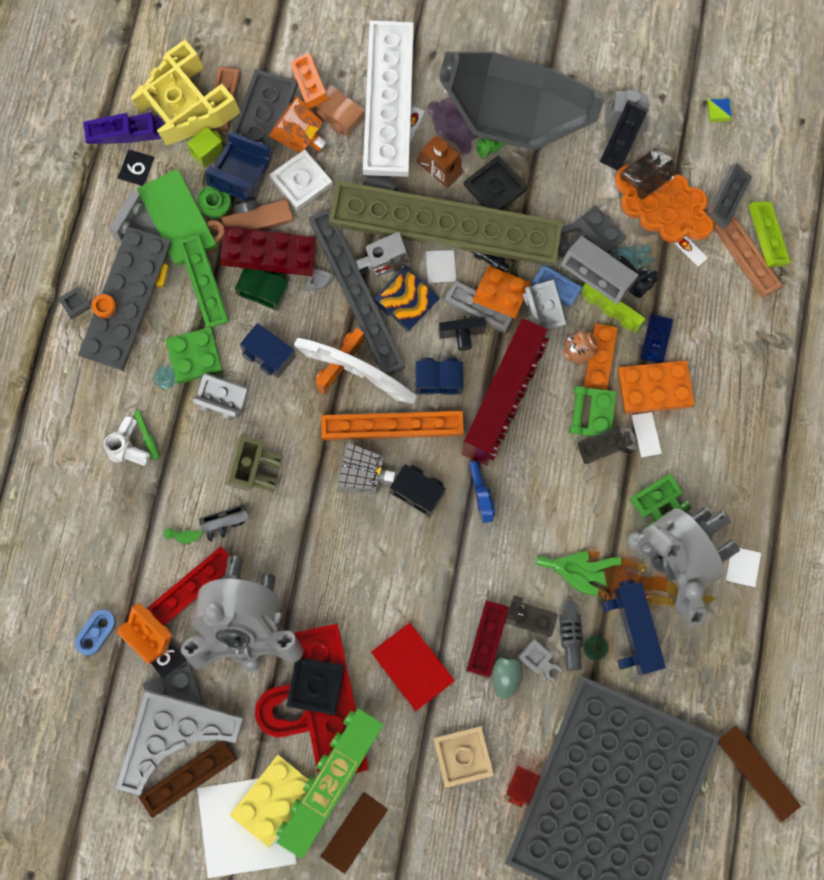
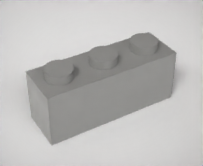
M583 236L568 250L561 263L562 267L616 304L629 292L638 277L637 273Z

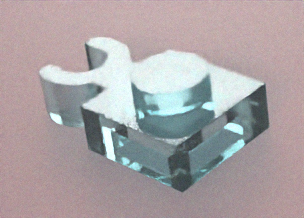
M634 246L612 249L611 251L613 258L617 259L619 256H623L636 269L639 268V263L648 266L654 261L653 257L645 258L643 255L650 253V246H644L640 251H635Z

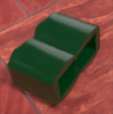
M244 268L235 286V293L244 299L278 311L289 288V283L286 277L280 273L274 272L271 274L262 270Z

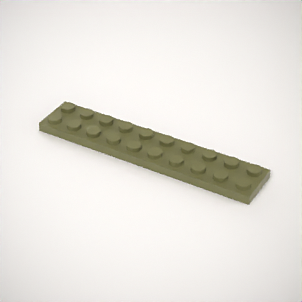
M338 180L329 218V226L383 236H390L400 232L402 239L553 267H555L563 222Z

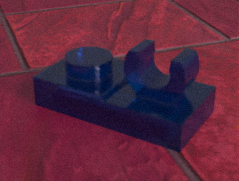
M654 314L650 315L640 359L654 363L664 362L673 319Z

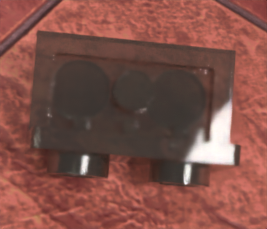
M656 148L620 172L622 180L636 188L638 198L641 200L676 176L672 158Z

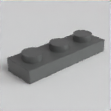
M737 163L730 166L706 214L722 229L729 225L752 178Z

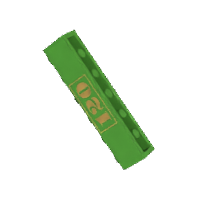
M357 709L356 713L352 710L344 721V724L347 725L343 734L337 732L330 744L334 748L329 757L324 754L316 768L320 769L317 777L315 779L313 777L309 778L303 788L307 792L302 801L299 799L295 801L289 811L293 814L288 824L283 821L275 834L279 837L276 842L277 844L301 859L304 858L384 724L360 709Z

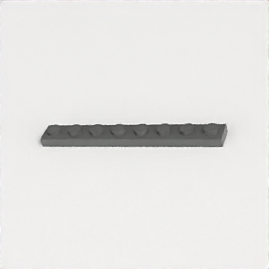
M330 209L310 216L309 222L361 331L364 332V338L380 371L389 376L405 369L401 356L339 228L329 226Z

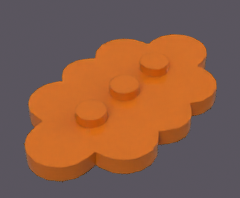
M660 163L647 164L642 170L633 165H626L617 171L615 186L624 194L621 199V209L627 216L639 218L640 225L645 230L658 231L660 237L669 243L680 242L686 236L693 240L701 241L711 235L714 221L704 211L707 206V196L701 189L689 187V183L684 176L679 174L670 175L668 169Z

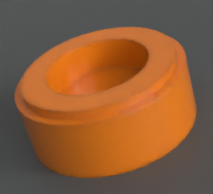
M100 294L92 301V310L98 317L107 319L115 314L117 305L111 296Z

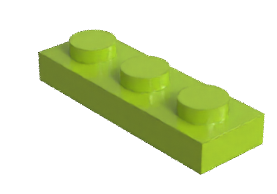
M772 201L751 203L748 207L767 268L786 267L791 261Z
M587 283L583 285L581 295H583V298L588 303L597 305L605 315L620 321L625 329L633 330L635 333L640 330L646 318L621 301L618 304L614 303Z

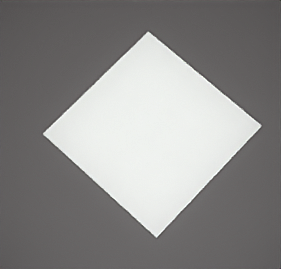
M258 779L197 788L208 878L296 864L295 854L276 843L279 837L268 848L229 816Z

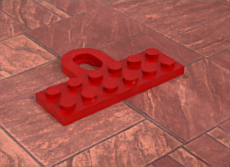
M338 623L293 633L304 650L301 658L345 666L336 716L304 710L303 716L294 722L276 719L272 714L273 708L280 705L285 699H288L290 684L267 690L260 696L255 706V719L258 726L271 737L285 738L309 732L316 767L324 754L328 757L334 748L330 744L337 732L343 734L347 725L344 724V721L352 710L356 713ZM366 755L354 774L369 771Z

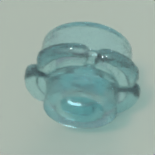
M160 367L156 370L153 381L160 389H168L169 386H173L176 383L173 369Z

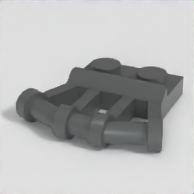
M595 205L574 223L562 226L558 255L565 257L568 250L581 236L609 254L625 241L626 236ZM574 231L579 232V234L576 237H574L571 241H569L567 244L564 243L562 235Z

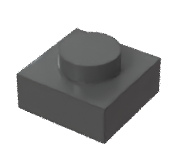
M79 287L58 298L71 320L91 308Z

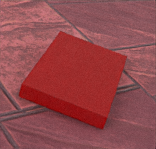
M408 623L371 652L415 712L455 682L411 623Z

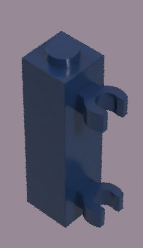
M634 579L620 582V587L614 589L616 599L601 603L603 612L615 609L620 610L632 652L631 657L617 660L619 670L635 666L637 674L643 675L665 669V662L642 582L634 583Z

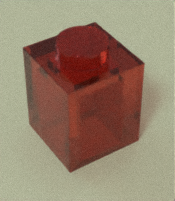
M517 766L504 796L509 797L508 802L522 808L523 804L528 806L541 776Z

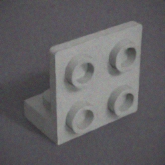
M132 190L109 227L113 238L122 242L127 226L161 237L142 201L141 195Z

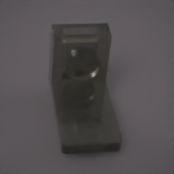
M514 595L505 623L540 635L552 637L558 614L522 603L523 598Z

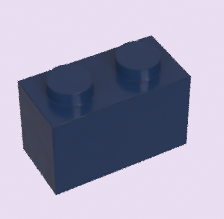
M258 323L240 343L242 356L251 363L253 361L261 365L260 369L269 376L273 374L279 378L295 358L293 348Z

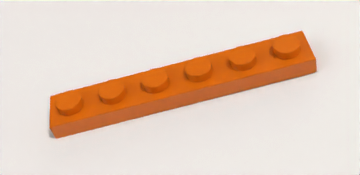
M463 411L321 415L322 440L452 437L464 435Z

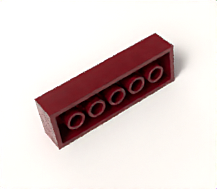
M524 318L521 319L465 437L461 455L486 466L490 460H495L501 445L499 439H505L511 423L509 418L512 420L515 418L520 399L524 398L530 379H533L539 360L542 359L549 341V338L546 337L547 328Z

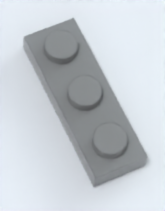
M455 280L444 299V303L473 318L485 317L487 325L505 334L514 318L472 302L476 291Z

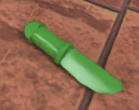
M137 410L134 414L144 436L142 440L146 444L151 459L157 460L160 457V453L153 439L154 436L150 435L140 410Z

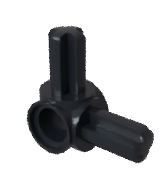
M619 256L616 259L638 274L637 279L629 290L635 297L642 298L654 286V283L659 280L656 270L651 272L644 267L636 269L623 256Z

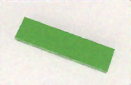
M200 233L177 240L206 328H213L228 323L229 320Z

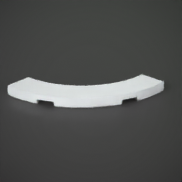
M297 338L294 343L295 347L308 358L317 359L329 364L342 365L344 370L361 378L365 376L396 401L412 404L417 397L392 377L347 353L301 338Z

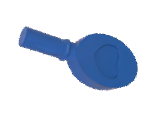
M473 461L469 465L482 523L493 522L495 509H493L492 494L490 489H487L484 484L479 462Z

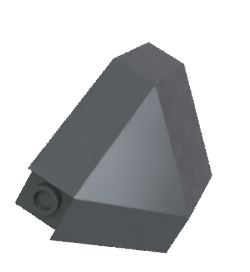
M491 51L445 52L440 70L442 85L473 135L530 150L539 149L597 122L604 103L603 93L551 67Z

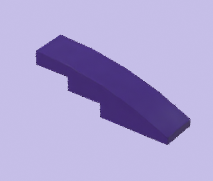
M151 112L130 117L127 113L84 121L85 142L87 144H116L158 140L162 138L157 130L165 125L159 115L153 116Z

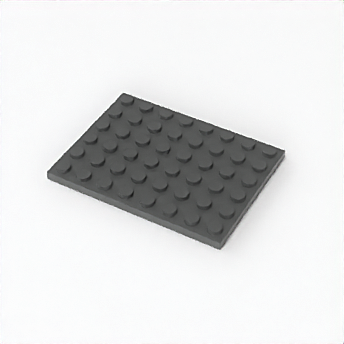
M581 676L504 864L538 880H666L720 737Z

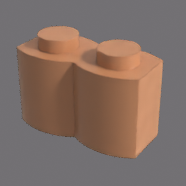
M329 86L326 89L329 99L314 106V114L322 122L326 121L331 124L334 132L348 137L365 118L364 110L339 90Z

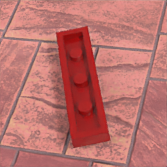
M220 546L146 609L150 610L163 626L168 625L197 600L198 592L203 585L222 579L225 576L227 559L230 556Z

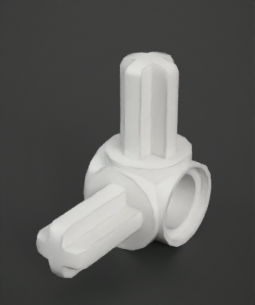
M130 416L124 418L117 432H113L105 438L104 448L108 458L113 462L119 463L129 460L145 466L149 462L150 454L132 447L130 437L137 426V421ZM115 446H121L118 450H112Z

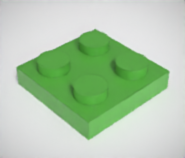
M211 327L166 339L177 384L200 379L204 373L210 375L223 373Z

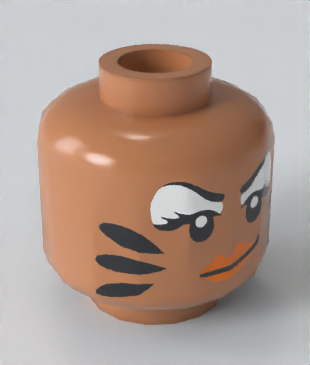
M582 330L565 339V349L562 351L567 361H573L575 364L580 365L597 355L599 345L591 332L587 333Z

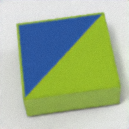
M712 98L707 100L709 122H731L730 98Z

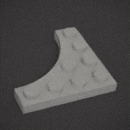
M145 690L116 789L141 795L148 777L156 766L166 756L187 744L201 740H222L235 743L243 717Z

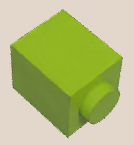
M207 126L187 142L189 153L203 168L216 159L224 150L222 145L223 139L217 131L212 132Z

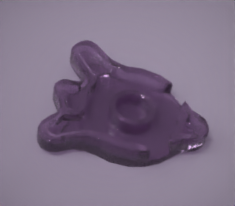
M447 98L431 102L428 105L427 112L432 118L436 132L443 138L454 142L462 154L470 153L471 141L480 136L473 135L452 99Z

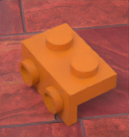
M140 602L132 607L128 622L117 628V633L147 664L167 653L172 635L168 628L163 626L153 616L152 612L146 609Z

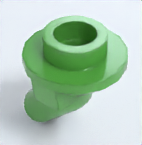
M483 137L478 141L476 151L479 153L480 158L484 159L490 153L497 152L506 143L491 141Z

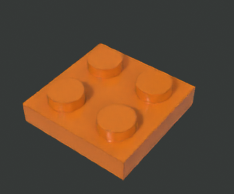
M488 265L472 302L515 319L524 300L523 293H526L525 288L529 287L531 282Z

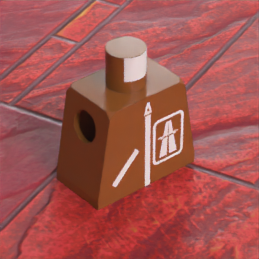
M437 135L421 149L416 160L422 168L447 189L463 174L460 154Z

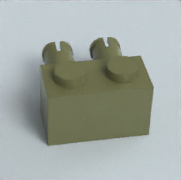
M241 435L236 440L224 485L245 491L250 490L254 486L274 492L276 487L274 484L277 483V478L257 473V467L260 463L279 470L283 455L263 450L264 442Z

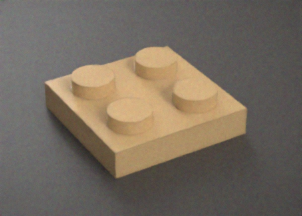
M482 726L433 738L445 788L494 776Z

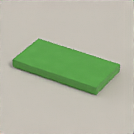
M178 169L137 188L161 238L172 242L169 254L176 267L185 263L177 240L200 233L206 252L217 247Z

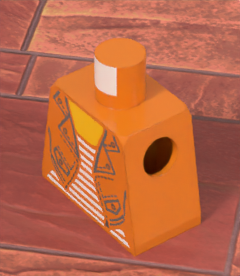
M296 97L289 104L268 135L299 153L308 145L319 152L326 143V140L316 134L322 125V121L299 97Z

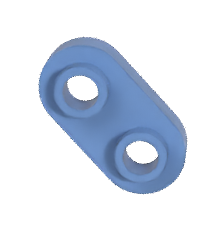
M107 610L96 611L75 640L78 652L84 656L97 654L115 629V617ZM106 619L108 621L107 626L100 627V622ZM88 640H93L91 648H86L85 646Z

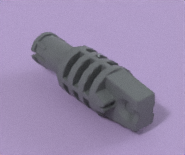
M566 601L563 603V615H559L561 646L565 649L566 670H581L580 648L583 645L581 614H577L575 601Z

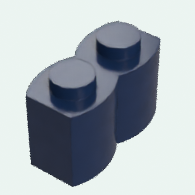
M422 358L420 361H416V394H462L463 362L455 358H446L441 362L434 361L433 358Z

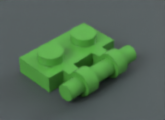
M668 474L629 499L642 519L649 515L653 518V521L647 527L664 516L661 515L659 509L667 504L671 510L678 508L687 512L692 509L688 501L679 504L677 498L682 496L683 492L671 474Z

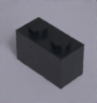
M405 464L390 486V494L431 517L444 497L446 488L443 487L444 484L434 477L429 479L424 476L423 471L414 465L409 467Z

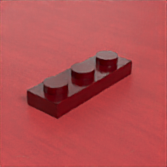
M488 600L485 601L466 672L490 678L509 606Z

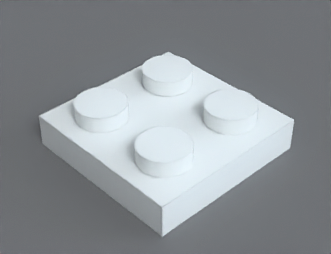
M303 150L269 174L270 180L296 211L333 186L331 179L306 150Z

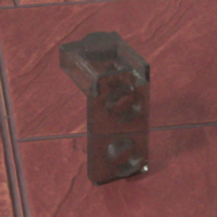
M616 426L579 441L578 446L583 462L589 464L617 452L629 454L636 451V437L630 428Z

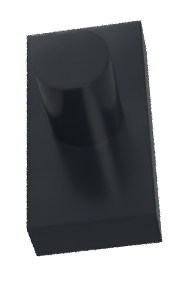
M485 317L440 322L438 324L439 339L456 337L459 351L472 349L470 335L485 333Z

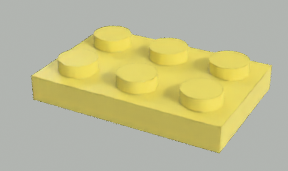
M277 755L229 816L270 848L278 838L275 834L282 822L284 821L288 824L293 814L289 811L297 799L302 801L307 792L303 788L309 779Z

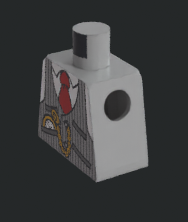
M400 232L367 245L368 256L356 260L360 273L373 269L377 277L399 272L403 267L406 269L412 268Z

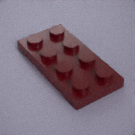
M225 226L220 265L313 277L316 237Z

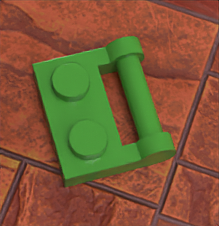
M574 386L573 419L568 433L610 439L616 392ZM585 396H590L588 427L583 428L581 423Z

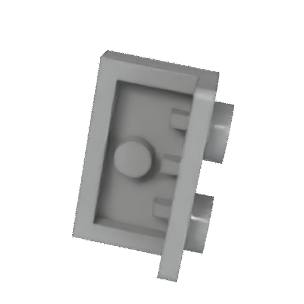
M555 279L525 288L526 293H523L526 306H530L532 315H530L531 322L547 329L568 324Z
M204 373L197 396L193 397L192 402L198 404V408L201 410H215L220 412V416L233 419V417H238L242 414L249 388Z

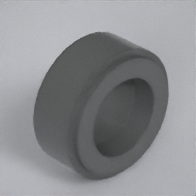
M250 198L248 202L241 200L234 204L236 213H244L258 208L254 198Z

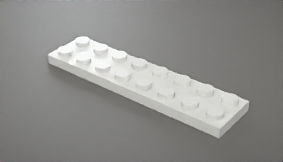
M370 21L363 175L408 177L414 22Z

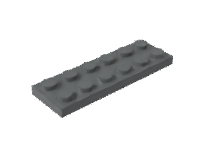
M255 69L240 109L241 113L238 114L232 132L266 144L271 148L272 158L277 141L268 135L292 102L298 86L297 80ZM267 169L250 198L257 199Z
M127 226L102 294H107L115 300L117 305L116 312L107 319L100 318L95 313L93 314L78 353L80 357L124 371L171 248L172 242L170 240Z

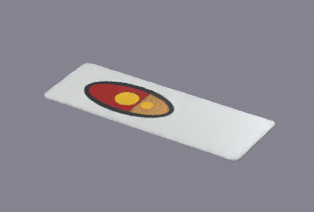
M412 106L410 114V141L425 112Z
M687 237L675 243L697 266H700L708 258Z

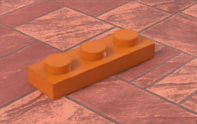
M310 52L290 62L304 101L309 109L329 99Z
M595 323L593 335L598 342L599 348L597 349V355L588 360L583 387L607 390L618 327Z
M358 328L353 333L349 332L342 342L343 346L340 351L354 356L365 341L364 332ZM329 364L326 369H321L315 378L317 390L325 395L344 369V366Z

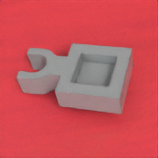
M532 639L517 657L533 673L538 674L542 670L545 678L552 683L554 679L549 675V671L552 668L559 673L563 671L559 666L548 662L553 655L535 639Z

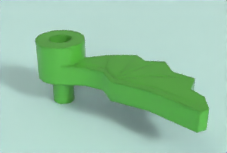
M167 528L164 531L165 539L170 540L174 537L181 544L187 543L188 545L192 541H198V537L203 535L202 531L184 530L180 533L171 528Z

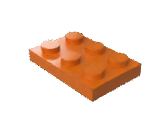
M688 361L618 367L617 369L624 414L692 408L695 405Z

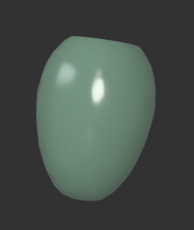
M501 657L496 661L492 671V682L498 697L510 698L517 690L522 677V667L518 660Z

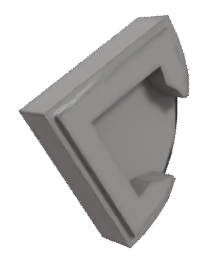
M314 267L313 277H308L304 289L308 291L324 289L333 281L334 274Z

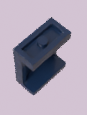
M230 131L228 143L214 167L209 165L205 172L206 185L248 202L271 162V148L262 142H256L242 134Z

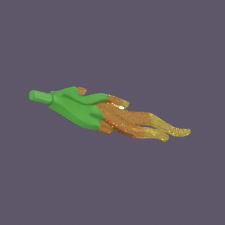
M597 551L579 552L568 557L557 558L556 560L537 556L536 565L554 569L555 573L559 574L578 592L597 596L607 601L612 600L613 597L605 590L592 586L589 582L599 583L614 592V589L620 587V582L634 579V583L642 582L644 592L653 590L667 592L676 597L678 595L677 585L672 581L669 582L666 577H644L624 569V567L637 571H645L647 569L646 566L630 559L616 557L597 562H587L601 555ZM645 593L648 606L666 605L674 609L676 602L672 599L650 596ZM714 596L702 597L704 604L715 600Z

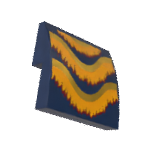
M405 267L373 298L374 302L388 316L391 315L406 331H410L440 299L426 284Z

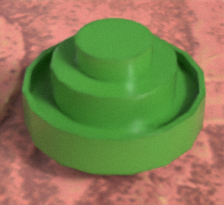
M210 186L204 187L197 198L200 211L206 217L212 219L225 216L230 211L232 205L229 194Z

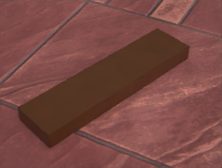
M736 725L719 738L718 745L780 822L785 821L801 807Z
M220 740L138 797L150 817L154 818L236 762L237 758L226 741Z

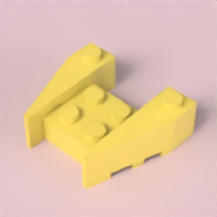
M186 40L180 42L163 56V62L158 68L152 70L148 81L144 86L140 85L131 97L140 114L149 107H152L164 121L165 125L157 131L166 146L195 136L206 126L210 130L223 126L241 113L235 99L223 84L203 96L190 81V78L204 69L198 54Z

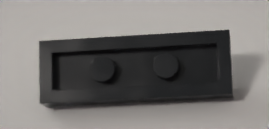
M630 100L627 101L601 157V163L617 171L623 167L649 109Z

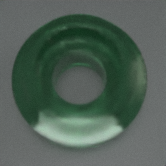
M591 636L585 641L583 651L589 659L594 661L601 660L608 652V644L600 636ZM592 644H598L600 646V651L594 652L592 650Z

